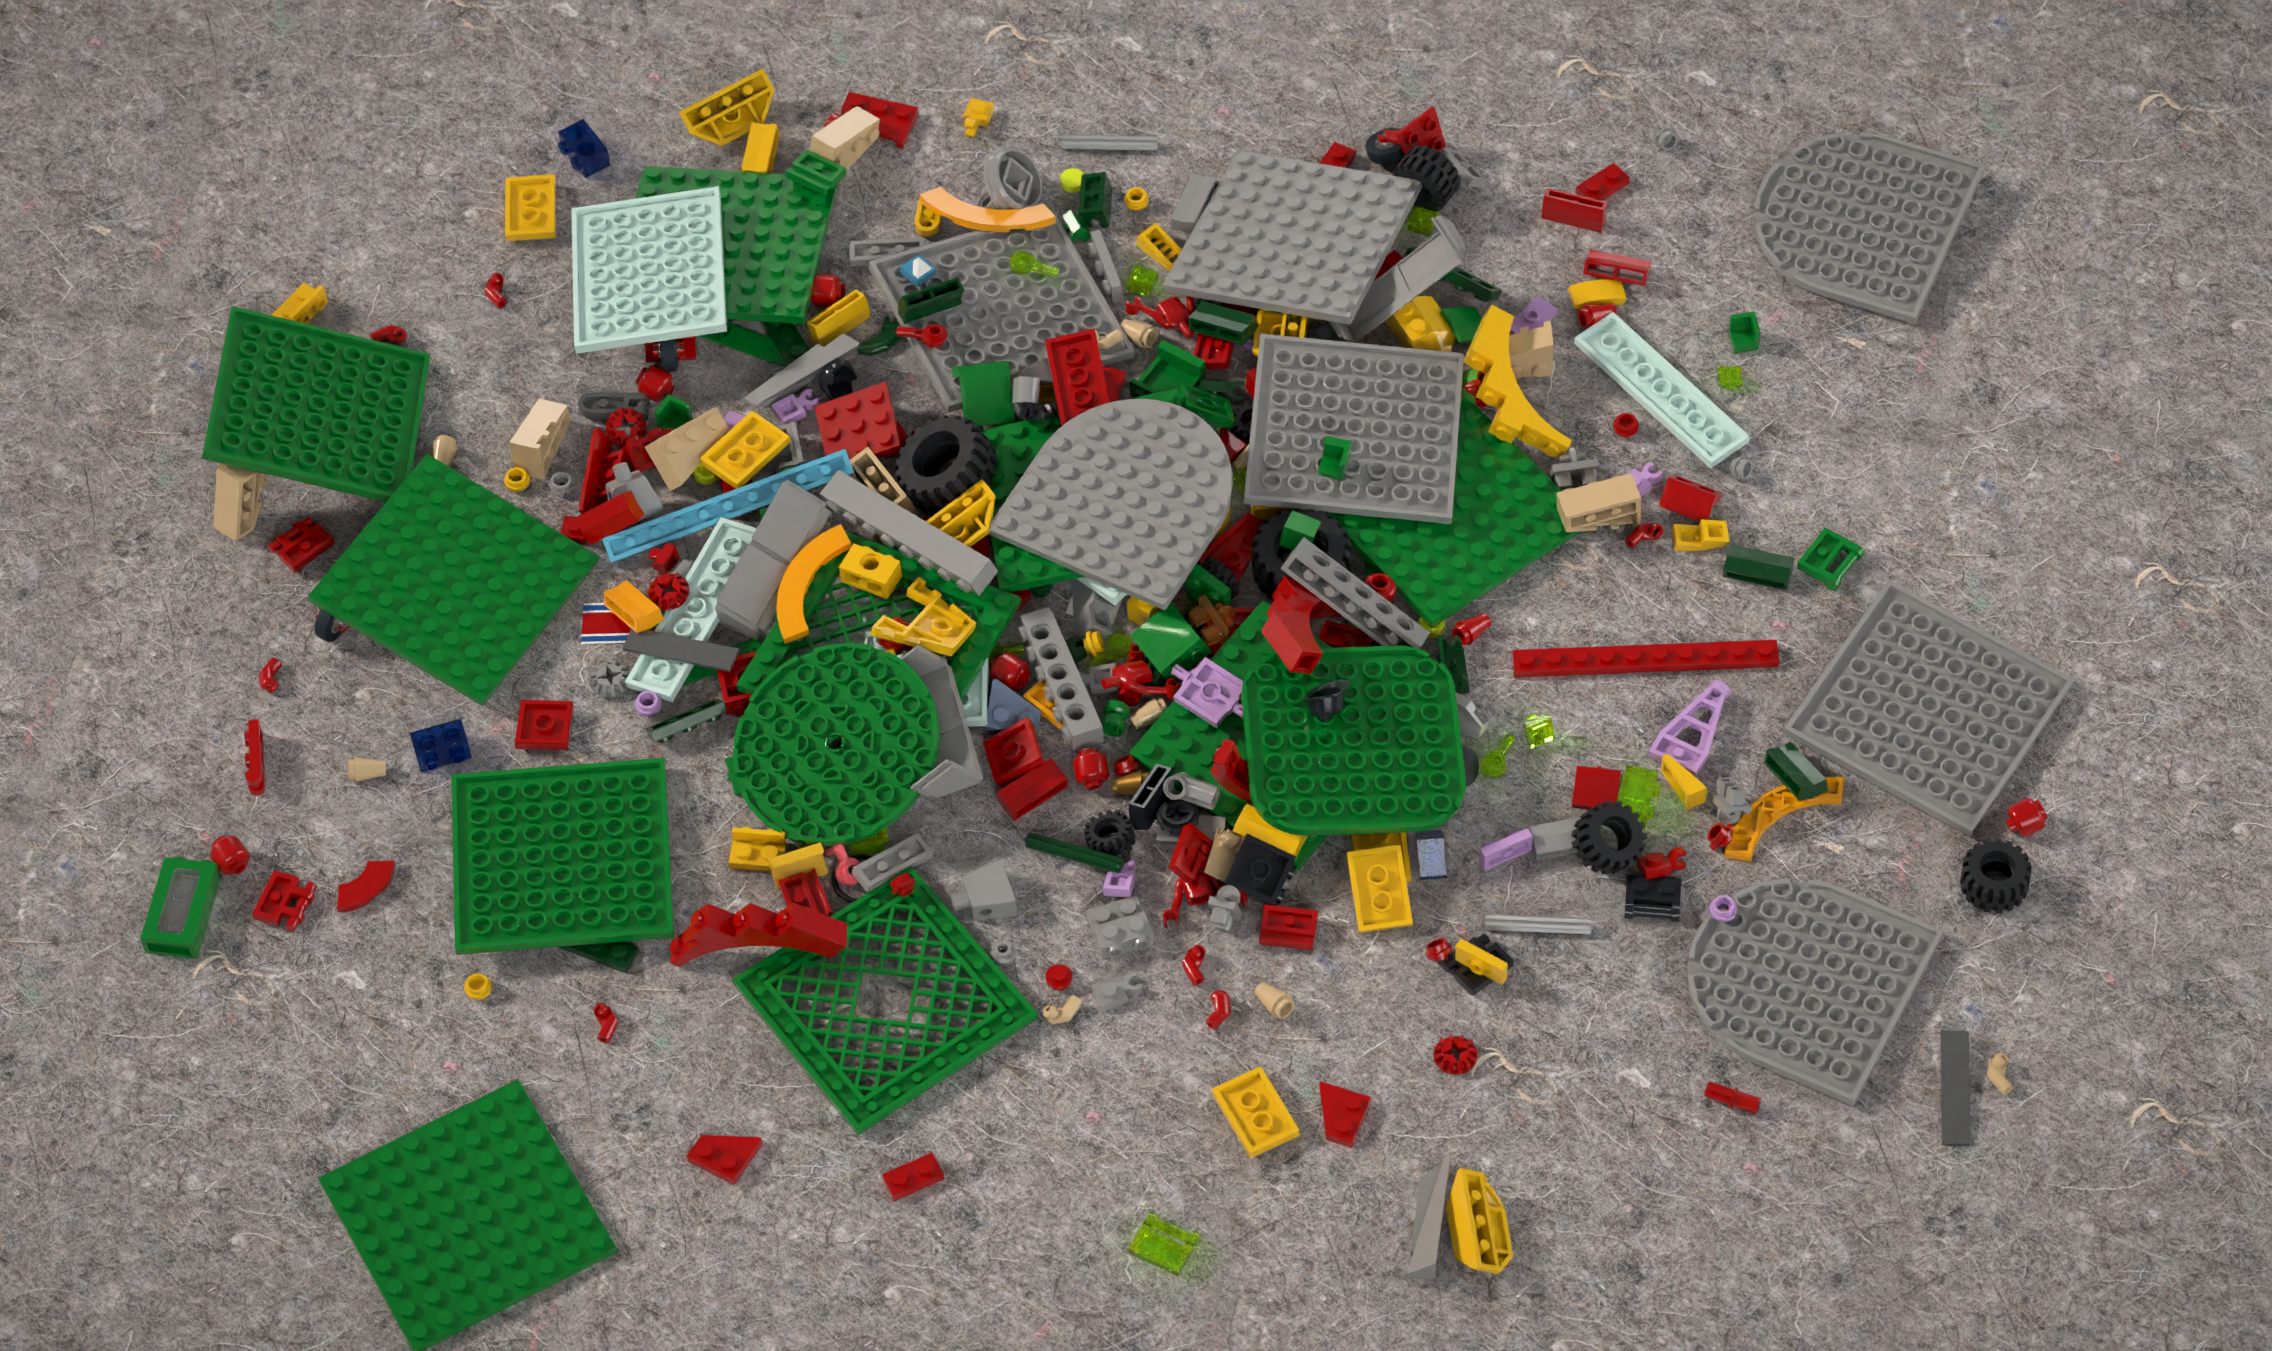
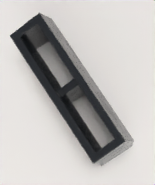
M1156 764L1130 801L1129 818L1134 830H1149L1156 820L1158 808L1163 803L1169 801L1170 798L1164 793L1163 784L1168 777L1172 776V768Z

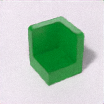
M1755 311L1731 315L1729 318L1728 335L1734 354L1759 350L1761 331Z
M669 394L655 411L657 428L662 427L663 430L669 428L675 430L693 420L690 404Z
M1326 435L1318 475L1343 481L1350 458L1352 441Z
M1292 511L1284 525L1280 546L1294 550L1303 537L1313 544L1321 521Z

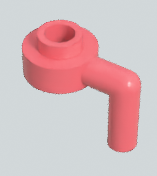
M842 844L825 847L824 854L827 857L836 855L839 861L835 867V877L838 882L845 886L858 883L857 879L849 874L848 867H854L860 864V862L855 858H849Z

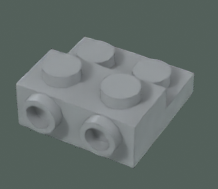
M1137 895L1085 910L1087 921L1102 960L1117 958L1123 953L1133 950H1144L1148 946L1154 945L1152 928L1145 911L1142 910Z

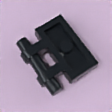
M1485 933L1478 938L1473 937L1468 941L1507 962L1508 970L1514 966V960L1497 943H1494L1489 948L1485 947L1490 942L1489 937ZM1455 951L1449 955L1448 960L1442 963V967L1447 973L1454 968L1459 969L1454 973V979L1471 996L1494 981L1484 975L1474 973L1468 966L1456 961Z

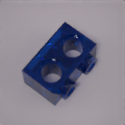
M584 119L558 131L560 142L557 145L563 156L567 155L570 158L573 169L576 172L580 171L584 178L611 166L608 149Z
M461 718L410 732L420 772L436 770L439 767L461 763L472 758Z

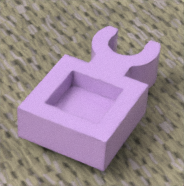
M807 389L798 398L791 394L771 404V410L782 425L791 424L790 422H797L805 418V410H815V406L819 405V399L815 398L809 401L808 399L812 398L813 395L812 390Z
M1653 462L1647 463L1643 467L1642 472L1634 468L1626 473L1632 474L1640 496L1651 491V484H1656L1662 480L1661 470L1656 474L1650 473L1654 470Z
M1131 856L1130 861L1124 864L1120 873L1108 870L1103 885L1104 896L1131 897L1136 881V862L1134 856Z

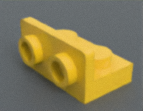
M303 283L272 316L308 324L310 319L318 311H321L328 302L325 288L319 285L314 289Z
M733 827L731 832L733 841L728 862L729 869L771 872L767 859L785 854L787 851L785 832L781 831L779 833L773 829L761 830L751 827Z

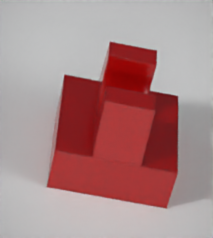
M667 543L663 549L652 548L648 554V558L654 560L653 569L657 570L660 576L666 574L667 571L669 572L681 560L675 545Z

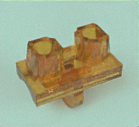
M1206 595L1198 598L1199 605L1189 611V619L1194 627H1198L1205 622L1209 624L1208 627L1201 630V636L1207 646L1219 641L1224 645L1229 639L1227 636L1229 633L1228 627H1232L1235 624L1232 618L1235 616L1236 611L1233 606H1223L1222 603L1216 604L1214 608Z

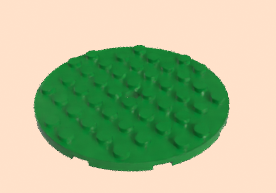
M860 643L824 645L814 648L815 651L789 659L770 673L757 687L749 699L750 703L743 717L739 718L733 742V767L741 795L754 814L767 827L779 833L784 831L785 837L792 841L807 845L821 842L822 846L845 845L869 838L896 822L914 805L921 794L918 791L912 790L911 786L935 768L940 747V721L936 704L929 689L920 676L905 661L890 652L887 653L871 645ZM842 739L841 749H830L833 740Z

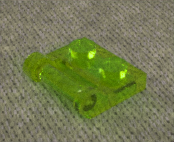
M1151 1211L1128 1247V1254L1179 1276L1191 1254L1198 1247L1202 1234L1196 1231L1191 1233L1159 1218V1214ZM1152 1230H1160L1181 1241H1184L1185 1244L1181 1245L1171 1239H1168L1160 1234L1153 1232Z

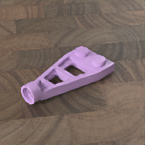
M1714 680L1710 687L1661 730L1648 750V757L1662 762V756L1668 754L1693 776L1697 777L1708 760L1723 705L1731 693V688L1723 681ZM1700 707L1713 712L1708 724L1692 717ZM1689 726L1701 732L1702 736L1699 744L1695 747L1677 739V734Z

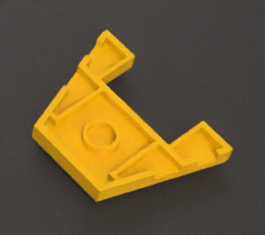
M918 577L908 588L906 596L925 605L926 607L909 626H905L883 615L873 625L870 635L913 647L920 645L929 651L952 656L974 632L976 622L954 604L949 606L941 599V593L936 589L933 591L925 586L926 581Z

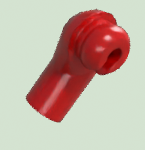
M599 1003L593 1009L594 1015L602 1026L597 1039L602 1043L608 1044L618 1025V1018L609 1006Z

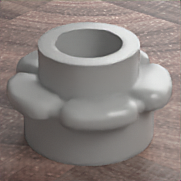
M1665 127L1657 132L1654 142L1657 148L1669 151L1676 146L1678 136L1673 128Z
M1743 455L1733 459L1730 464V473H1732L1734 479L1746 480L1750 476L1752 461L1746 459Z
M560 471L551 477L549 487L554 494L565 495L572 492L575 482L569 473Z
M1008 940L997 941L991 947L990 957L1000 966L1011 964L1017 955L1014 944Z

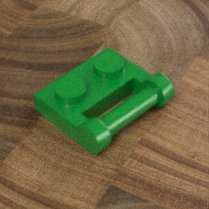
M1824 528L1797 562V569L1823 582L1830 590L1836 591L1841 585L1842 578L1855 561H1859L1863 557L1865 551L1858 544ZM1842 550L1848 553L1833 574L1827 571Z

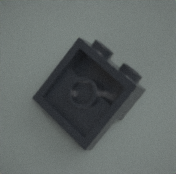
M1246 834L1224 884L1236 887L1238 891L1247 894L1248 898L1263 905H1274L1275 903L1280 905L1286 892L1282 888L1286 879H1292L1297 865L1293 864L1296 856L1252 835Z

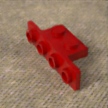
M599 428L594 429L578 509L581 514L601 505L602 502L608 501L605 486L608 482L616 479L612 469L613 466L626 462L628 465L629 459L626 451L623 449L611 453L612 442Z

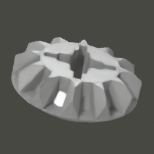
M605 660L604 664L600 666L595 665L594 671L590 672V687L594 693L601 697L611 698L619 696L628 689L625 681L630 672L626 664L621 665L617 660L613 663ZM607 673L613 676V684L611 685L607 679Z

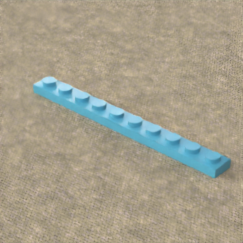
M846 449L602 538L610 562L613 564L652 548L716 526L721 517L732 520L767 507L771 504L782 482H785L786 479L802 489L810 491L826 485L838 470L848 476L853 475L854 471Z

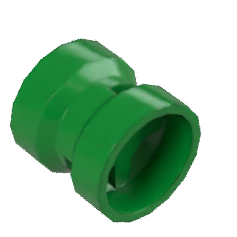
M1109 700L1105 703L1103 709L1104 716L1100 719L1103 733L1112 737H1120L1125 732V721L1129 718L1130 707L1124 702Z

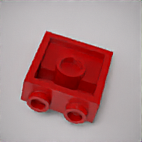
M757 652L738 655L730 672L717 670L723 701L727 709L726 714L732 713L734 716L744 715L750 703L751 694L738 691L736 684Z

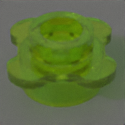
M1740 366L1718 367V385L1726 390H1734L1742 386L1743 379L1740 376L1742 368Z

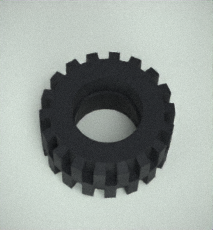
M1418 145L1414 148L1412 147L1393 170L1394 173L1392 174V176L1416 179L1422 183V189L1413 206L1429 212H1438L1443 209L1461 185L1460 175L1457 168L1453 166V163L1444 154L1428 146L1421 147Z
M1606 801L1588 810L1574 824L1576 829L1572 831L1571 836L1575 838V841L1572 842V847L1577 848L1578 852L1575 855L1577 858L1582 857L1584 860L1582 864L1585 867L1592 866L1591 871L1595 873L1601 870V874H1608L1610 872L1613 874L1639 859L1642 855L1640 852L1646 846L1642 841L1647 839V833L1642 832V829L1645 828L1644 822L1640 823L1638 821L1640 816L1637 812L1634 814L1631 812L1632 807L1628 805L1622 807V802L1618 801L1613 804L1611 801ZM1601 825L1609 827L1616 834L1618 839L1617 850L1607 847L1600 836Z
M1995 838L1994 842H1991L1990 839L1984 840L1983 844L1978 842L1974 844L1973 849L1967 851L1966 857L1963 860L1960 884L1962 894H1966V900L1969 903L1974 902L1975 908H1985L1984 912L1988 913L1991 910H1996V913H2002L2003 909L2009 912L2013 910L2014 905L2018 907L2022 904V899H2025L2028 893L2032 866L2031 862H2028V855L2026 853L2022 854L2020 846L2014 847L2011 841L2007 840L2004 843L2001 842V839ZM1998 871L2005 874L2008 879L1996 881L1987 878L1983 873Z

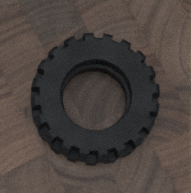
M950 415V418L948 416H940L938 420L931 419L927 421L925 426H919L914 430L916 433L906 439V445L904 448L901 447L898 456L900 459L896 460L895 469L897 470L896 479L899 482L900 488L920 510L932 516L981 479L990 488L992 485L991 479L995 478L997 471L995 467L998 464V458L994 445L970 419L957 415ZM957 456L954 463L947 470L936 475L944 463Z
M1293 508L1295 512L1321 521L1313 544L1351 572V542L1348 539L1346 529L1341 527V523L1335 518L1330 519V515L1323 511L1317 513L1314 509L1300 510ZM1283 510L1278 512L1277 517L1274 515L1266 520V525H1260L1257 535L1254 536L1252 541L1253 577L1255 582L1258 583V588L1261 592L1267 593V597L1274 601L1272 595L1283 577L1289 576L1280 569L1284 562L1279 558L1286 552L1291 551V549L1280 546V540L1284 525L1292 511L1287 512Z

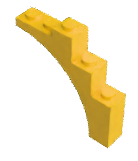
M1491 305L1483 316L1463 363L1471 366L1474 370L1485 374L1476 398L1498 409L1488 432L1510 444L1515 438H1518L1525 444L1531 445L1545 452L1546 455L1559 460V456L1564 455L1572 440L1555 430L1540 417L1525 398L1517 384L1509 355V335L1514 316Z

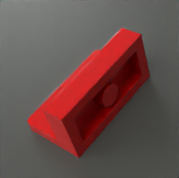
M1672 475L1668 477L1659 506L1700 522L1701 519L1709 520L1714 504L1720 502L1722 492L1678 475Z

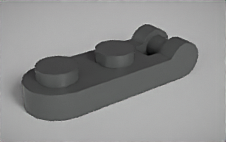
M590 392L582 395L578 401L580 414L589 419H608L611 413L619 408H633L642 414L645 421L648 420L649 416L647 407L650 405V398L644 393Z

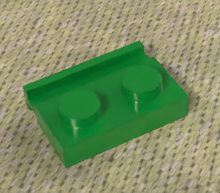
M806 149L792 163V167L785 170L786 178L826 196L827 191L833 189L847 175L846 167Z

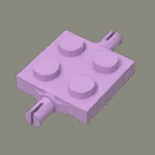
M1206 657L1198 667L1190 672L1178 664L1172 669L1171 674L1183 680L1181 688L1173 696L1176 703L1216 728L1232 712L1243 718L1242 705L1239 704L1243 684L1241 679Z

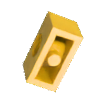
M857 544L852 545L839 566L841 582L885 599L890 597L902 577L900 561L895 557L880 554L867 546L862 547Z

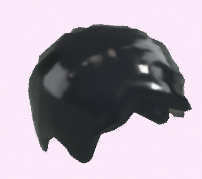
M836 359L820 372L819 386L829 399L833 400L853 393L852 382L858 378L850 361Z

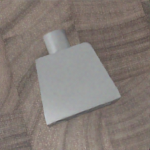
M626 462L613 466L612 469L616 479L608 482L605 486L608 500L622 493L632 491L637 504L645 513L640 520L665 510L643 473L639 470L630 473Z
M1001 859L962 877L964 892L950 895L954 911L969 907L972 917L976 921L1017 915L1016 899Z

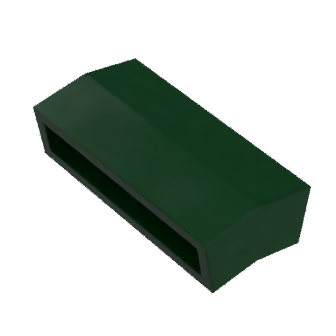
M956 277L901 296L898 303V314L904 324L961 305L964 288L959 278Z
M1201 301L1196 310L1188 317L1190 331L1244 345L1259 326L1255 315Z
M1730 544L1723 569V577L1787 590L1793 570L1794 557Z
M1791 741L1780 747L1767 749L1764 764L1799 801L1815 798L1828 791L1826 778Z

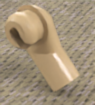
M1118 329L1106 336H1099L1098 331L1095 330L1099 349L1107 350L1124 339L1122 332Z
M1071 995L1063 1008H1056L1054 1005L1046 1006L1043 1010L1045 1021L1050 1024L1069 1022L1082 1005V1001L1077 996Z
M1997 1053L1989 1061L1987 1077L2003 1095H2006L2013 1089V1085L2005 1077L2006 1065H2008L2009 1059L2005 1054Z

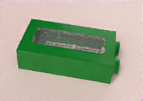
M164 857L140 937L145 953L198 959L221 880L217 863L209 860H187L183 857Z

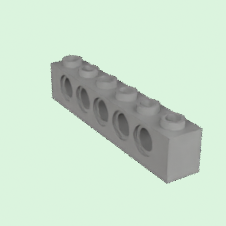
M1304 537L1280 568L1382 646H1408L1420 649L1430 633Z
M1046 607L1020 615L1019 637L1022 642L1026 641L1028 645L1026 651L1030 662L1035 661L1037 666L1035 667V673L1038 681H1043L1046 685L1043 689L1047 701H1053L1054 707H1052L1056 722H1062L1063 724L1061 732L1065 743L1070 742L1073 751L1103 743V726L1051 608Z

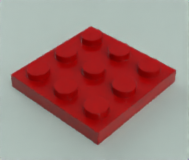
M886 382L815 406L825 456L846 449L850 460L866 447H869L878 459L900 451L902 442L890 389Z

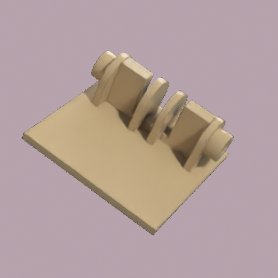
M1217 828L1204 873L1224 882L1245 837H1239L1231 833L1229 829L1225 831Z

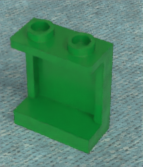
M1162 340L1157 346L1158 356L1138 380L1134 378L1130 380V397L1134 398L1176 388L1180 390L1182 384L1197 388L1200 385V380L1206 377L1205 361Z
M1009 361L952 367L953 377H959L964 417L970 419L980 430H983L985 425H991L992 428L1006 425L1009 422H1015Z
M1172 603L1169 604L1166 610L1160 609L1130 635L1166 680L1173 678L1177 682L1180 679L1171 674L1176 664L1189 671L1211 652V649Z

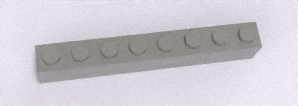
M840 470L835 473L820 492L821 497L827 504L828 510L832 513L837 514L839 512L843 514V518L852 525L860 524L870 536L875 534L880 536V540L891 548L895 545L907 558H917L927 570L932 568L937 570V574L948 582L952 579L966 593L972 591L980 596L998 572L989 558Z

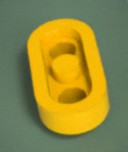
M919 200L914 221L915 230L923 237L934 236L940 229L942 216L939 217Z

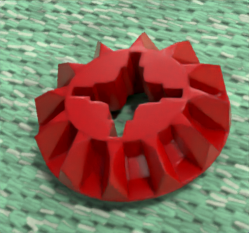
M619 408L612 412L606 421V434L609 440L618 447L623 448L626 445L625 441L639 435L642 439L646 435V421L642 414L633 408ZM623 418H625L628 424L634 425V427L630 428V437L627 436L624 430H616L622 426Z
M667 571L664 575H657L656 579L650 582L647 593L649 599L659 609L673 610L685 603L690 589L686 578H683L678 572L672 574ZM672 585L673 592L668 591L665 594L662 588H668Z
M1450 1034L1445 1039L1440 1038L1439 1043L1434 1046L1433 1057L1435 1064L1440 1070L1451 1075H1460L1470 1071L1475 1066L1478 1052L1473 1041L1466 1039L1463 1034L1461 1036ZM1453 1047H1455V1049H1457L1458 1052H1461L1459 1061H1457L1454 1055L1451 1054Z

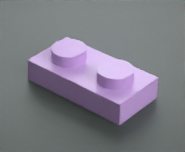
M1526 828L1522 831H1514L1496 842L1491 841L1480 848L1479 863L1481 867L1486 871L1532 851L1533 835Z

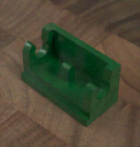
M1106 172L1082 174L1079 216L1083 217L1085 224L1089 228H1092L1091 220L1094 219L1100 222L1099 224L1102 228H1109L1112 186Z
M1445 635L1437 636L1439 664L1442 662L1450 672L1457 693H1470L1464 647H1462L1461 638L1455 636V642L1449 644Z

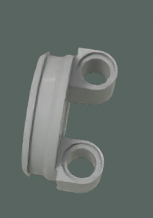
M1004 148L990 155L985 162L983 172L987 192L981 196L977 206L1009 210L1038 205L1042 194V181L1034 162L1025 153L1015 148ZM1020 181L1018 191H1016L1013 187L1010 186L1011 184Z
M1039 361L1023 368L1014 378L1012 383V404L1014 405L1015 414L1021 421L1026 420L1019 416L1021 409L1038 405L1040 382L1053 384L1049 361Z

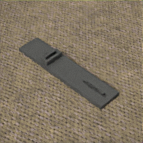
M631 629L623 646V651L727 672L731 671L740 651L739 648L650 630L636 633L633 629Z
M1941 1030L1942 1145L1970 1146L1969 1031Z

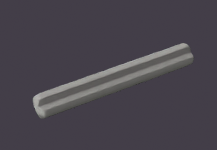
M1063 134L1061 136V148L1156 151L1158 149V137Z
M1485 914L1484 929L1591 934L1592 919Z

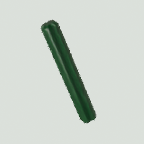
M1029 832L1025 838L1026 847L1116 873H1120L1124 867V859L1118 856Z

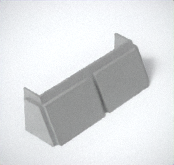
M1440 215L1436 218H1431L1439 232L1373 281L1351 325L1329 321L1339 338L1356 343L1466 260L1464 253L1467 249L1452 221Z
M788 479L782 482L755 530L752 541L746 546L717 598L715 610L722 627L757 641L759 638L765 640L768 635L766 630L777 612V595L785 571L796 555L808 543L819 536L826 522L835 523L832 513L828 510L827 504Z
M917 645L900 659L905 661L920 676L934 699L940 721V747L935 768L913 784L911 789L916 792L918 791V793L926 797L933 796L939 798L981 783L983 775L969 727L965 724L966 716L951 666L947 664L946 659Z

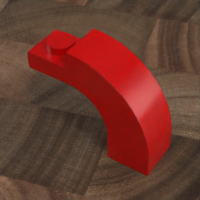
M1224 739L1221 748H1218L1214 754V764L1210 773L1227 791L1252 804L1249 793L1247 762L1240 756L1235 742Z

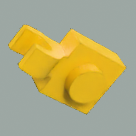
M971 98L963 114L964 127L967 128L964 133L965 136L974 138L979 126L987 127L995 111L994 103Z

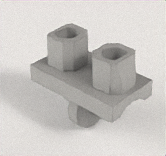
M1569 447L1568 455L1559 456L1560 464L1552 465V471H1550L1551 480L1555 479L1556 485L1563 491L1572 488L1571 477L1580 476L1582 486L1596 482L1599 462L1598 459L1586 460L1585 453L1576 454L1575 448Z
M1733 778L1717 779V790L1709 791L1708 797L1718 807V820L1726 826L1729 823L1732 825L1737 823L1740 819L1741 811L1751 814L1752 806L1745 800L1746 790L1743 787L1736 786V781Z
M1232 885L1223 886L1217 893V899L1210 896L1208 905L1212 910L1210 922L1214 924V929L1227 933L1231 932L1234 920L1241 921L1243 915L1238 907L1241 899L1240 892Z

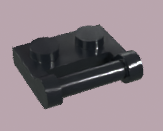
M1627 874L1624 918L1633 919V916L1671 919V922H1679L1681 878L1657 877L1646 880L1643 875ZM1634 904L1662 905V906H1672V908L1648 907V906H1633V905H1634Z

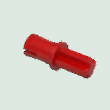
M1709 1082L1705 1089L1704 1096L1706 1098L1727 1104L1730 1109L1733 1106L1756 1115L1761 1103V1097H1755L1738 1091V1087L1732 1089Z

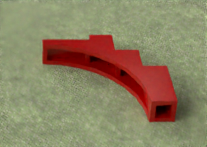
M1284 576L1272 595L1274 602L1266 613L1269 618L1261 632L1290 672L1311 674L1323 652L1314 639L1310 629V620L1326 616L1342 617V615L1290 576Z
M794 902L779 913L749 903L743 909L737 911L736 914L707 903L693 913L690 920L691 926L672 940L670 944V964L681 967L692 959L711 952L746 946L794 948L832 958L846 947L847 923Z

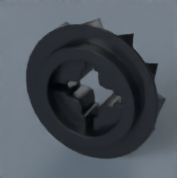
M1054 402L1024 408L1019 412L1020 418H1025L1026 421L1055 416V411H1059L1058 405Z
M1181 799L1170 800L1158 808L1156 820L1160 824L1161 830H1169L1172 835L1175 831L1181 833L1183 826L1189 823L1198 825L1199 811L1193 803ZM1175 813L1182 819L1181 821H1177L1174 818Z

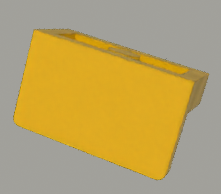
M821 842L767 859L777 889H780L778 880L804 872V874L811 872L813 868H815L818 877L828 873L822 854L824 850Z

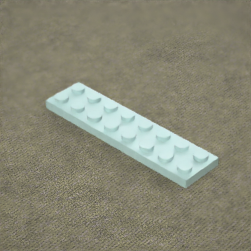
M1614 312L1574 338V344L1710 469L1749 443L1750 436Z
M722 517L719 519L686 576L690 589L687 600L676 609L666 610L663 615L664 620L658 624L655 632L708 642L719 623L715 610L717 598L746 546L752 541V536L757 528ZM641 654L627 677L625 684L630 689L639 692L652 691L661 699L673 702L694 665Z

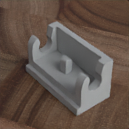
M795 421L790 422L791 424L776 426L790 436V443L773 458L776 474L788 467H797L804 464Z

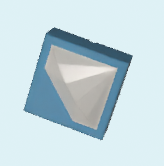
M917 255L900 267V273L918 287L936 275V268L923 257Z

